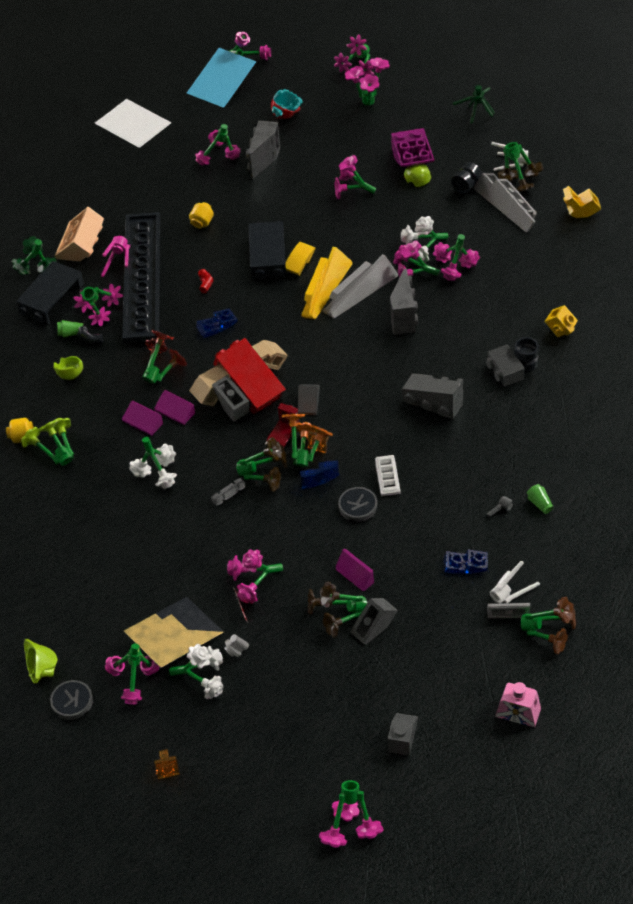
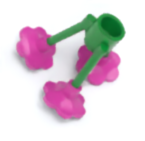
M382 58L370 59L371 66L376 68V76L366 74L365 77L359 79V77L364 75L362 67L351 68L350 71L345 73L346 80H353L356 83L359 97L362 98L363 104L372 105L375 102L376 90L379 88V75L382 70L389 68V61Z
M348 780L342 783L339 801L332 804L335 817L334 825L331 826L330 830L319 834L322 843L332 847L346 845L345 836L339 833L340 828L338 826L341 818L344 821H351L353 817L359 815L357 800L360 802L364 817L362 820L363 824L356 828L358 838L363 839L367 837L371 839L383 832L381 822H372L371 817L368 816L364 792L359 791V784L356 781Z

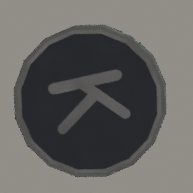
M354 487L346 490L340 496L338 503L341 515L345 519H352L355 522L365 521L374 516L378 505L375 494L364 487Z
M71 680L63 682L54 689L50 702L52 710L58 717L74 720L84 716L83 714L91 709L93 697L87 684Z

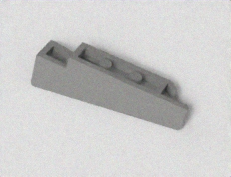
M483 173L474 186V190L525 232L530 231L535 223L534 218L536 216V211L508 179H498L494 173Z
M382 254L373 265L367 261L364 262L331 292L329 297L332 301L323 309V313L336 318L398 277V273L387 257Z

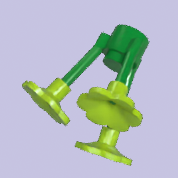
M58 418L39 429L37 427L29 429L21 439L22 446L26 447L31 444L38 446L53 459L56 465L59 463L62 466L67 465L74 459V453L65 435V429L71 426L70 419ZM47 431L49 436H52L58 446L55 450V455L40 443V440L37 438L40 432ZM56 432L59 433L60 436H62L65 446H62V444L60 443L59 439L56 436Z

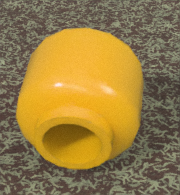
M197 203L189 214L190 223L199 229L207 227L214 216V212L208 203Z
M27 418L11 420L9 427H6L7 438H11L13 443H22V437L25 436L29 429L34 428L32 421L29 422Z

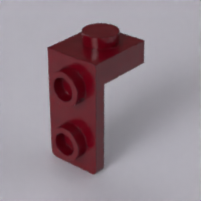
M281 403L278 407L279 421L267 440L273 437L284 448L292 436V427H290V420L282 418V415L299 413L298 408Z

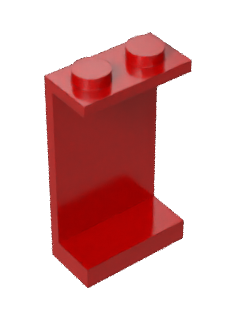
M246 338L241 341H234L230 348L227 350L222 349L215 355L216 358L213 365L221 364L252 404L249 410L253 415L283 396L286 390Z

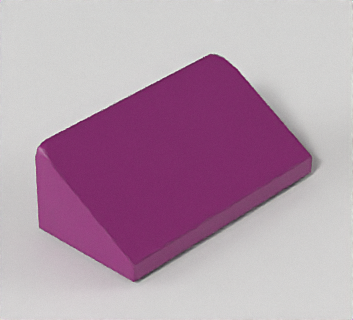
M164 390L154 408L155 411L182 425H185L195 414L192 403Z
M135 401L129 404L122 418L123 422L151 436L163 424L162 416L159 413Z
M344 548L337 562L336 570L359 589L365 591L374 583L373 570Z

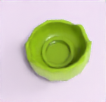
M425 164L407 166L404 171L407 183L412 182L415 187L424 186L431 179L430 171Z
M77 356L61 358L59 364L54 362V369L60 378L72 380L82 372L83 363Z

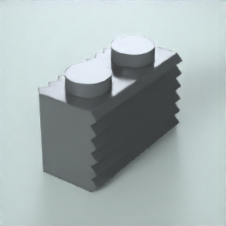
M508 344L487 351L486 365L489 369H493L497 381H501L506 387L524 379V366H522Z

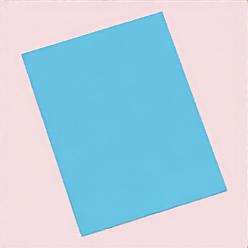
M218 48L187 94L224 108L256 61Z

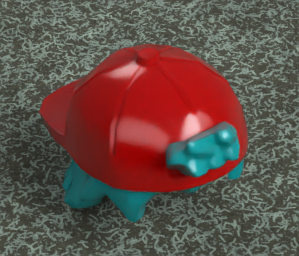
M286 89L279 90L271 101V110L277 118L289 119L296 112L300 111L299 106L303 102L297 94H293V92H289Z

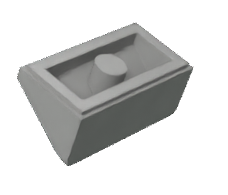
M530 603L488 604V618H521L523 614H530Z

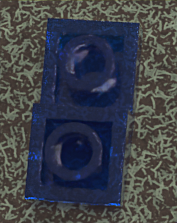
M229 308L214 312L213 318L197 321L196 327L205 338L226 330L237 323L238 319Z
M338 460L320 462L319 469L300 471L302 489L322 485L339 476Z
M468 549L466 554L449 551L445 553L444 572L477 573L487 571L488 552Z

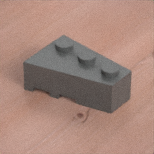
M412 373L402 388L403 401L440 414L443 417L454 419L463 405V379L458 378L457 381L449 380L448 377L434 379L432 375Z

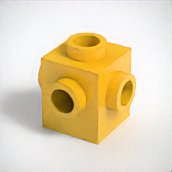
M563 305L553 309L546 318L545 323L557 337L571 334L578 320Z

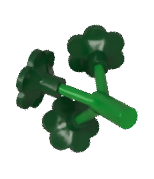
M31 236L23 241V253L28 254V257L23 260L18 258L11 261L13 269L22 276L31 273L28 265L29 260L37 255L41 258V262L37 265V271L40 274L52 261L57 262L55 258L50 259L43 256V242L35 236Z

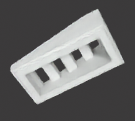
M394 455L376 457L375 467L381 496L400 494ZM395 484V486L384 488V486Z

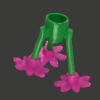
M359 34L356 40L350 37L352 43L347 44V47L352 48L350 52L352 55L344 58L342 53H340L339 57L335 56L334 59L337 63L334 66H340V72H343V70L347 72L349 71L348 67L352 66L348 61L357 56L358 58H365V63L360 60V66L355 67L363 68L364 77L366 74L374 76L371 70L375 68L369 66V58L371 56L369 54L370 48L365 44L366 40L360 41Z
M110 284L109 290H101L98 287H86L83 291H80V297H73L74 300L78 301L75 308L81 307L83 313L87 307L93 310L95 315L89 316V319L93 320L91 325L98 323L99 326H103V321H110L107 316L111 314V311L105 312V307H102L100 311L97 309L95 302L99 298L98 293L105 295L102 300H108V306H111L112 302L118 305L117 298L123 297L122 294L118 293L120 286L114 289L113 284Z

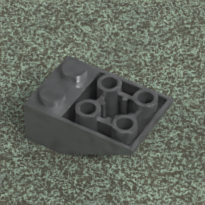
M258 121L257 126L253 129V138H250L249 143L250 148L246 151V159H249L247 170L250 172L251 179H254L277 159L280 150L278 122Z
M407 269L403 270L390 296L391 323L394 335L415 332V325L418 324V316L415 314V312H418L417 301H413L415 299L414 288L410 287L412 286L411 275L408 276Z

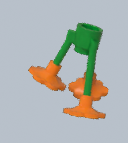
M305 414L282 415V418L290 420V427H292L293 465L308 467L309 462H313V456L319 442H322L324 436L331 437L333 434L308 422L297 423V420L305 417ZM316 431L315 443L309 454L308 450H304L305 441L308 439V434L313 435ZM296 432L300 433L301 446L298 450Z

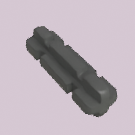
M241 478L233 481L234 484L230 483L221 489L219 494L215 493L211 496V501L216 506L223 503L222 500L226 501L238 493L237 490L241 491L246 487L244 480Z

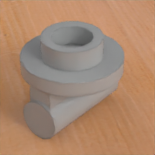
M235 634L230 637V640L227 639L225 641V650L232 657L234 655L239 657L241 652L249 647L246 641Z

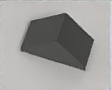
M301 384L298 386L299 414L317 415L320 385Z

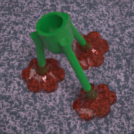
M151 330L157 336V339L146 340L145 342L147 348L151 350V357L142 378L151 384H155L156 381L161 382L163 376L178 363L185 367L187 363L185 358L176 350L170 349L169 353L172 359L160 374V369L153 366L157 354L166 352L168 349L165 346L164 340H173V337Z

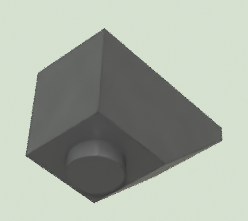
M228 375L212 384L223 410L233 422L249 413V400Z
M370 598L350 632L363 644H367L389 626L398 610L384 598Z
M396 713L392 719L388 735V752L410 756L418 716Z

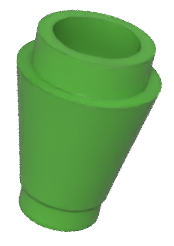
M64 320L57 322L58 336L65 338L77 335L78 328L83 326V323Z
M537 484L527 491L528 499L544 514L553 510L554 507L544 487Z

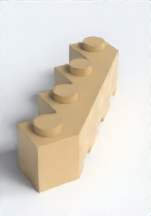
M263 340L252 346L271 369L279 370L288 356L276 343ZM219 364L199 375L189 391L201 404L214 406L218 398L212 384L227 376L228 373Z

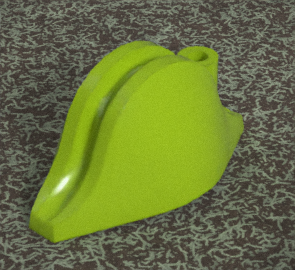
M25 639L26 664L33 683H37L42 677H53L57 663V656L54 651L29 639Z

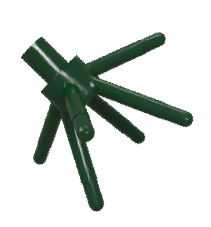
M477 85L473 96L453 102V105H457L471 100L468 105L469 107L474 103L470 124H473L478 104L482 103L490 117H493V114H495L484 98V94L491 89L490 87L482 91V86Z

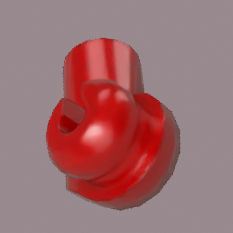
M201 269L198 272L202 282L199 290L202 293H207L213 283V278L209 272Z

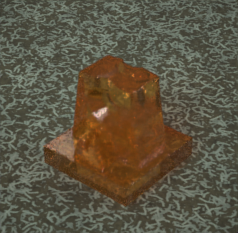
M310 431L308 433V448L312 449L315 443L316 432ZM329 436L323 437L316 451L327 452Z
M168 749L159 751L160 759L154 761L158 779L178 775L179 769L176 756L169 757Z

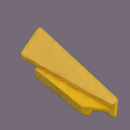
M332 247L328 259L320 258L305 293L304 300L306 305L302 312V317L317 318L329 300L331 292L339 285L352 265V261L337 247Z

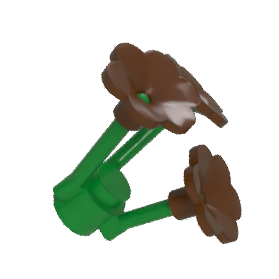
M562 597L561 600H558L557 607L553 610L523 614L521 617L522 630L527 631L528 636H537L553 643L554 653L557 655L565 648L568 638L566 629L562 628L556 635H546L537 632V629L541 628L542 621L561 620L565 624L570 622L572 630H575L574 604L569 602L567 597Z

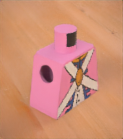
M521 682L515 684L507 683L495 717L535 727L541 711L537 691L527 688Z

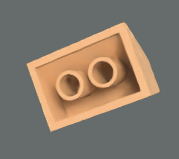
M90 207L84 209L69 221L54 257L71 261H81L85 257H90L93 253L92 247L98 240L97 235L103 228L104 218Z

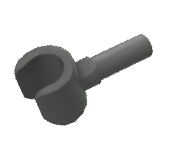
M505 496L501 497L498 505L486 513L487 516L491 517L502 508L509 511L513 506L512 500Z

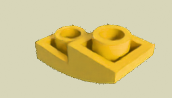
M299 242L286 261V271L300 276L305 264L309 263L315 247Z

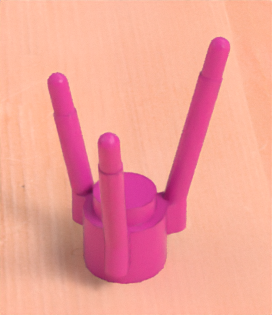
M114 236L112 242L103 253V257H105L112 249V253L101 274L102 277L107 272L115 253L121 254L125 251V267H128L130 245L127 244L128 241L125 237Z

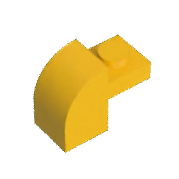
M569 186L563 189L565 195L563 199L571 216L575 218L589 217L601 210L598 198L590 189L579 195Z

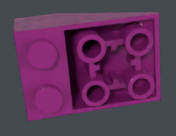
M424 128L391 133L394 158L401 167L434 162Z

